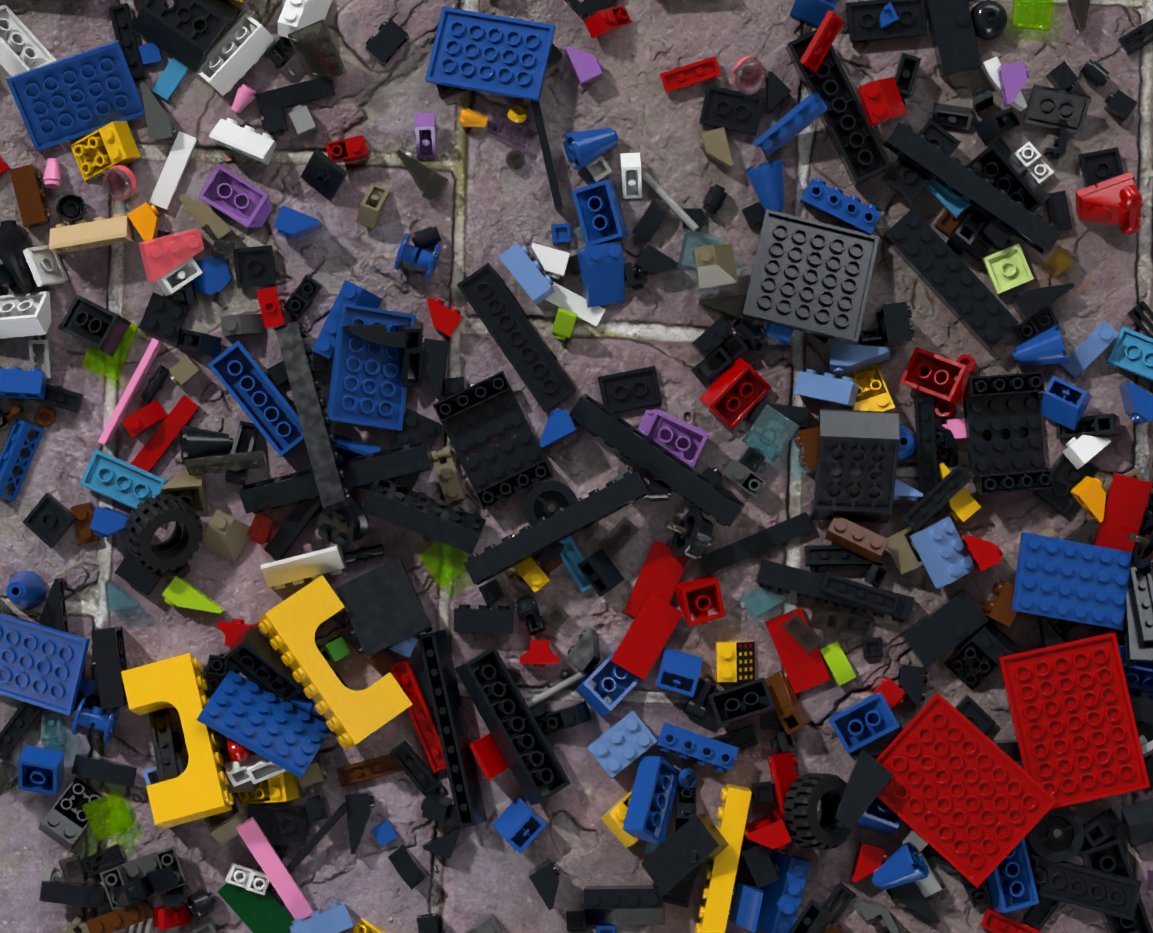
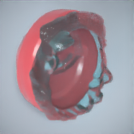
M754 56L741 58L733 69L735 87L747 95L754 94L765 87V79L768 75L763 63Z
M116 165L109 170L103 171V186L110 191V194L116 201L128 199L135 193L137 181L131 169L123 165Z

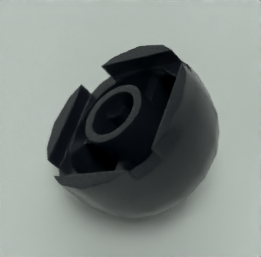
M981 1L970 11L976 37L984 40L995 39L1006 28L1008 19L1006 10L996 1Z

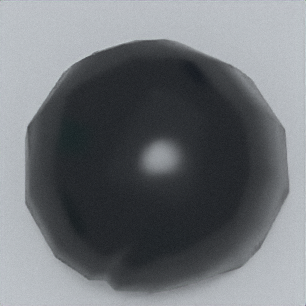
M74 194L62 196L56 206L59 217L68 223H74L83 219L87 204H85L82 197Z

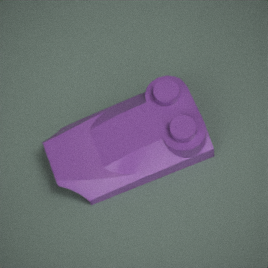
M220 164L217 165L198 198L247 228L262 227L273 210L268 194Z
M659 409L646 410L638 427L639 431L693 468L710 434L702 427L691 425Z

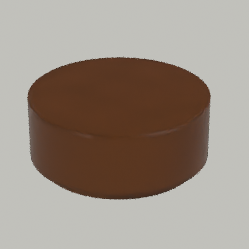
M42 407L36 412L35 419L39 425L49 427L55 423L56 413L51 408Z

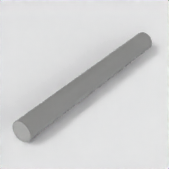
M645 172L642 175L644 181L693 232H696L699 226L649 173Z
M580 671L526 701L529 709L589 675Z

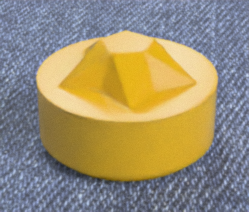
M513 105L509 108L507 116L515 123H524L528 113L523 107Z

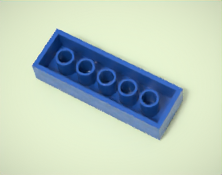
M237 341L208 364L209 368L280 457H285L305 441L298 413L242 342Z

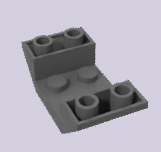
M175 846L122 863L100 873L112 910L121 908L118 907L112 889L146 875L147 872L171 866L177 881L176 886L153 891L152 895L187 884Z
M860 896L854 897L856 903L853 906L860 918L864 917L868 921L877 917L882 927L887 928L885 933H899L889 911L883 904Z

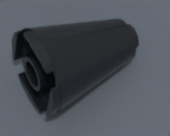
M181 426L182 464L187 465L229 454L230 449L233 447V438H229L227 433Z

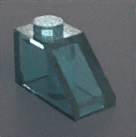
M752 587L742 593L743 597L739 598L751 619L756 618L786 600L785 596L760 589L753 590Z
M49 709L42 710L41 742L46 749L64 752L66 751L67 744L63 714Z

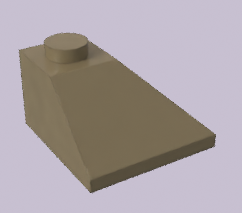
M715 244L695 247L693 249L699 289L738 283L732 244Z
M203 470L183 471L162 486L164 496L166 494H171L174 497L178 496L196 514H208L206 482Z
M217 509L207 526L201 544L236 562L254 528L221 509Z
M232 793L234 804H232L233 810L205 818L210 834L220 845L238 835L236 826L243 823L245 812L237 793Z

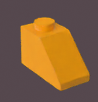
M145 202L127 214L144 241L157 238L160 219L157 215L160 213L154 204L150 206L149 203Z
M1086 476L1070 493L1092 520L1101 523L1104 519L1106 492L1102 488L1104 485L1098 478Z

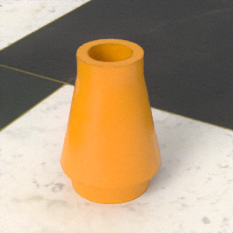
M468 108L466 110L461 109L458 124H461L462 127L486 128L488 117Z

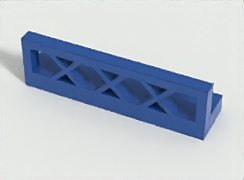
M811 93L752 143L755 147H760L766 156L770 158L830 108L818 93Z
M16 418L0 457L1 497L12 501L16 500L45 429ZM30 428L37 430L35 438L29 441L27 435ZM27 447L29 452L26 457L21 459L20 451ZM20 465V474L13 476V468ZM12 483L14 488L11 495L3 493L6 485Z

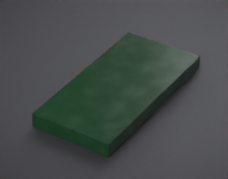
M226 883L217 891L253 933H289L291 931L289 926L293 925L294 917L268 888L265 895L248 891L243 887Z

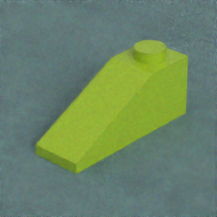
M175 576L162 594L165 597L164 601L172 607L176 605L178 607L219 614L225 612L224 608L180 576Z

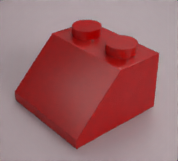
M894 77L879 79L859 86L857 89L870 127L907 114Z
M959 535L976 567L975 571H984L1003 561L1001 558L1003 553L998 545L995 546L992 542L970 535Z
M707 575L674 585L679 607L689 627L725 617L719 581L714 576Z
M490 732L470 743L469 746L487 781L509 768Z

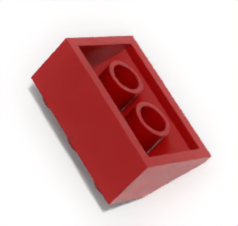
M738 357L699 400L732 430L771 389V386L749 363Z
M790 751L767 755L777 806L782 817L784 814L783 803L786 801V792L790 791V785L800 777L799 774H796L794 768L798 766L796 756L792 755Z
M778 811L745 825L744 832L747 839L771 849L777 848L781 850L788 847L789 842H792Z

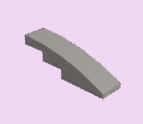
M50 324L45 335L30 336V340H28L30 368L41 369L47 378H52V336Z

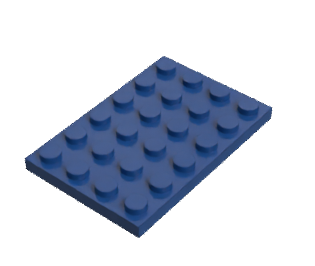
M443 7L425 80L433 84L539 102L556 27L550 24Z
M119 40L6 78L36 152L93 133L113 121H128L145 115L143 101Z
M340 303L327 409L330 421L402 431L407 388H403L401 383L398 348H383L361 342L343 332L342 327L348 325L386 324V332H399V325L415 324L416 315Z
M1023 532L1020 538L1011 611L1123 630L1132 552Z
M0 612V694L62 714L73 715L90 639Z
M231 670L197 718L199 722L301 779L330 732L327 724L292 706L289 702H284L279 697L276 698L273 693L265 692L257 684Z

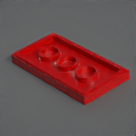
M1118 473L1113 474L1105 501L1104 519L1098 525L1093 545L1133 552L1135 542L1127 539L1128 532L1135 534L1139 532L1153 485L1152 482Z
M654 540L624 612L636 616L649 593L670 604L675 592L674 585L678 584L689 557L683 555L680 558H674L671 554L670 546Z
M649 593L610 661L644 680L681 619L682 612Z
M801 607L765 621L795 694L831 680Z

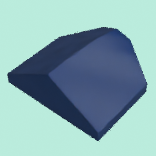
M224 254L204 258L196 262L203 272L192 280L196 292L211 295L222 291L232 280Z

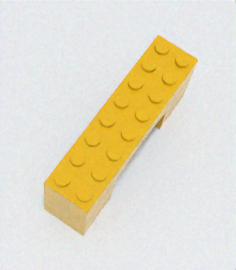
M321 575L266 612L258 620V626L262 633L267 634L271 639V646L275 650L278 649L282 655V662L292 669L294 679L298 683L301 682L305 695L309 699L312 698L316 704V711L320 715L323 714L326 718L328 728L331 731H335L339 744L348 750L410 707L412 703L390 672L368 688L360 691L348 689L336 676L315 644V632L320 625L338 614L345 606L324 576Z
M191 653L121 672L129 710L137 715H143L164 708H176L180 716L189 756L188 765L180 776L146 786L154 823L163 829L233 810L232 804H234L233 795L228 792L227 785H230L227 773L224 774L223 770L225 760L223 755L219 753L218 747H221L219 736L215 735L214 729L197 720L210 698L206 696L205 691L208 690L206 680L202 679L201 672H204L201 660L198 661L197 657H194Z

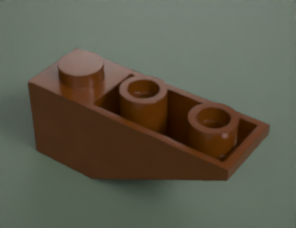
M782 670L767 677L765 681L775 705L776 714L786 733L789 735L807 725L810 719Z

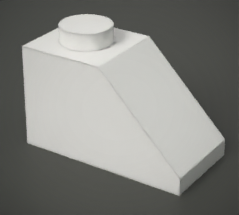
M640 152L622 153L620 158L623 199L642 198Z
M532 243V250L545 273H549L548 276L550 278H564L570 253Z
M192 257L156 282L163 293L168 296L203 272Z
M1082 435L1078 439L1073 437L1065 444L1067 448L1062 453L1078 470L1106 447L1111 440L1109 438Z

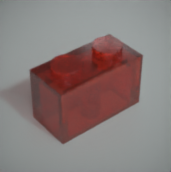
M256 513L247 535L251 536L250 540L257 544L269 543L279 521L262 513Z

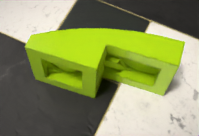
M838 641L820 650L839 687L857 678Z

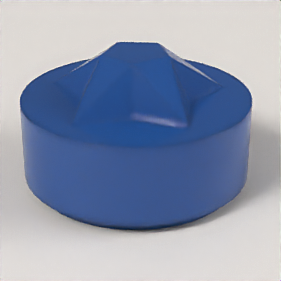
M691 768L683 769L678 775V782L684 788H692L698 781V774Z

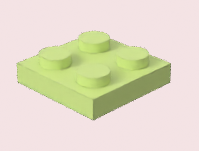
M1019 243L982 258L996 294L1034 279Z

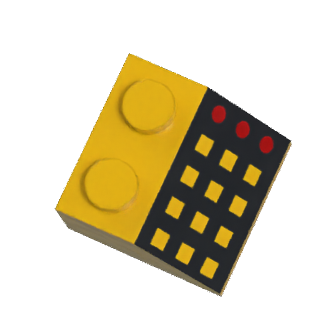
M755 641L715 642L717 682L755 680Z

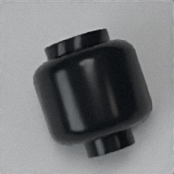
M201 889L190 895L187 899L188 903L185 905L192 917L201 919L214 911L216 899L212 892L208 893L206 890Z

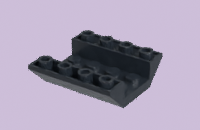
M146 0L140 8L133 29L195 73H197L207 59L205 53L226 24L231 26L241 13V10L228 0H173L174 4L171 8L163 6L166 0ZM199 21L205 22V28L201 31L195 29V25Z

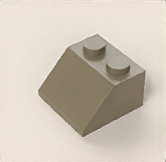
M922 525L916 532L925 528V526ZM910 526L887 537L889 539L887 549L900 574L923 565L910 538L912 534L916 533Z

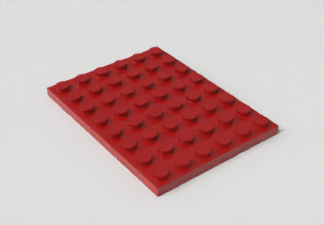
M1115 632L998 657L1022 767L1058 799L1051 809L1150 787Z
M939 692L929 700L876 759L894 774L877 797L977 888L1058 801L1057 798Z

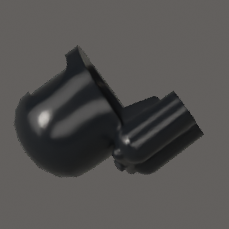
M529 595L520 597L516 602L515 608L519 620L526 622L529 635L534 636L537 634V631H545L544 620L540 615L535 598Z

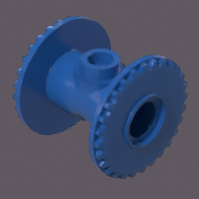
M407 233L398 250L394 269L399 270L402 262L409 263L414 267L426 269L425 280L429 281L436 268L441 245L437 244L434 252H429L410 245L411 234Z
M87 697L82 698L73 720L72 734L77 735L82 726L92 728L95 724V730L104 732L103 743L108 744L116 729L120 708L114 707L111 714L108 715L105 714L106 709H101L100 707L94 706L93 710L88 709L89 699Z

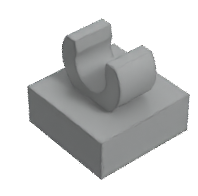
M602 155L585 166L596 183L612 173L611 168Z
M1144 735L1140 736L1139 740L1144 758L1153 753V740L1148 742Z
M48 866L44 868L42 881H55L56 876L63 877L64 874L62 872H55L56 867Z

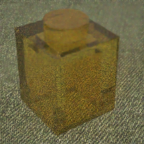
M1062 247L1043 261V263L1056 277L1070 267L1074 260Z

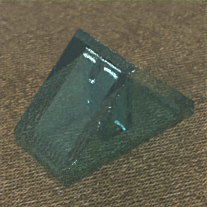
M112 580L105 582L107 611L138 608L141 605Z

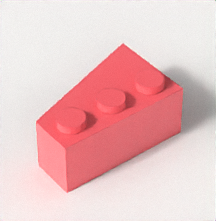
M194 228L138 243L147 281L150 282L157 281L204 249L200 230Z

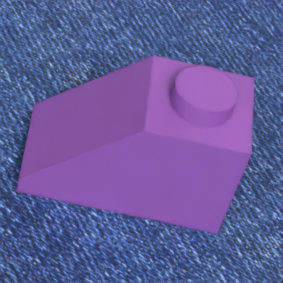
M570 46L565 47V52L581 86L602 77L604 67L600 59L596 60L594 55Z
M1024 62L1001 65L997 69L1004 107H1008L1027 82V78H1029L1028 67H1025Z
M416 113L417 159L437 158L435 113Z

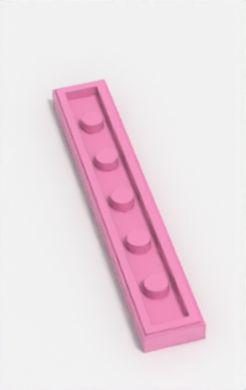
M153 338L98 442L104 445L110 444L162 346L161 341Z
M251 817L236 826L237 832L294 919L296 920L301 917L305 919L310 916V913L314 912L313 908L255 819Z

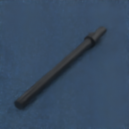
M343 803L286 867L290 874L350 808L346 803ZM272 884L268 887L271 892L276 891Z

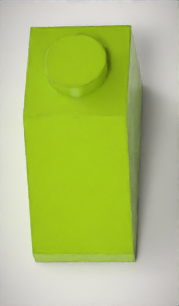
M559 308L551 331L555 334L554 337L563 341L566 338L570 339L578 314Z

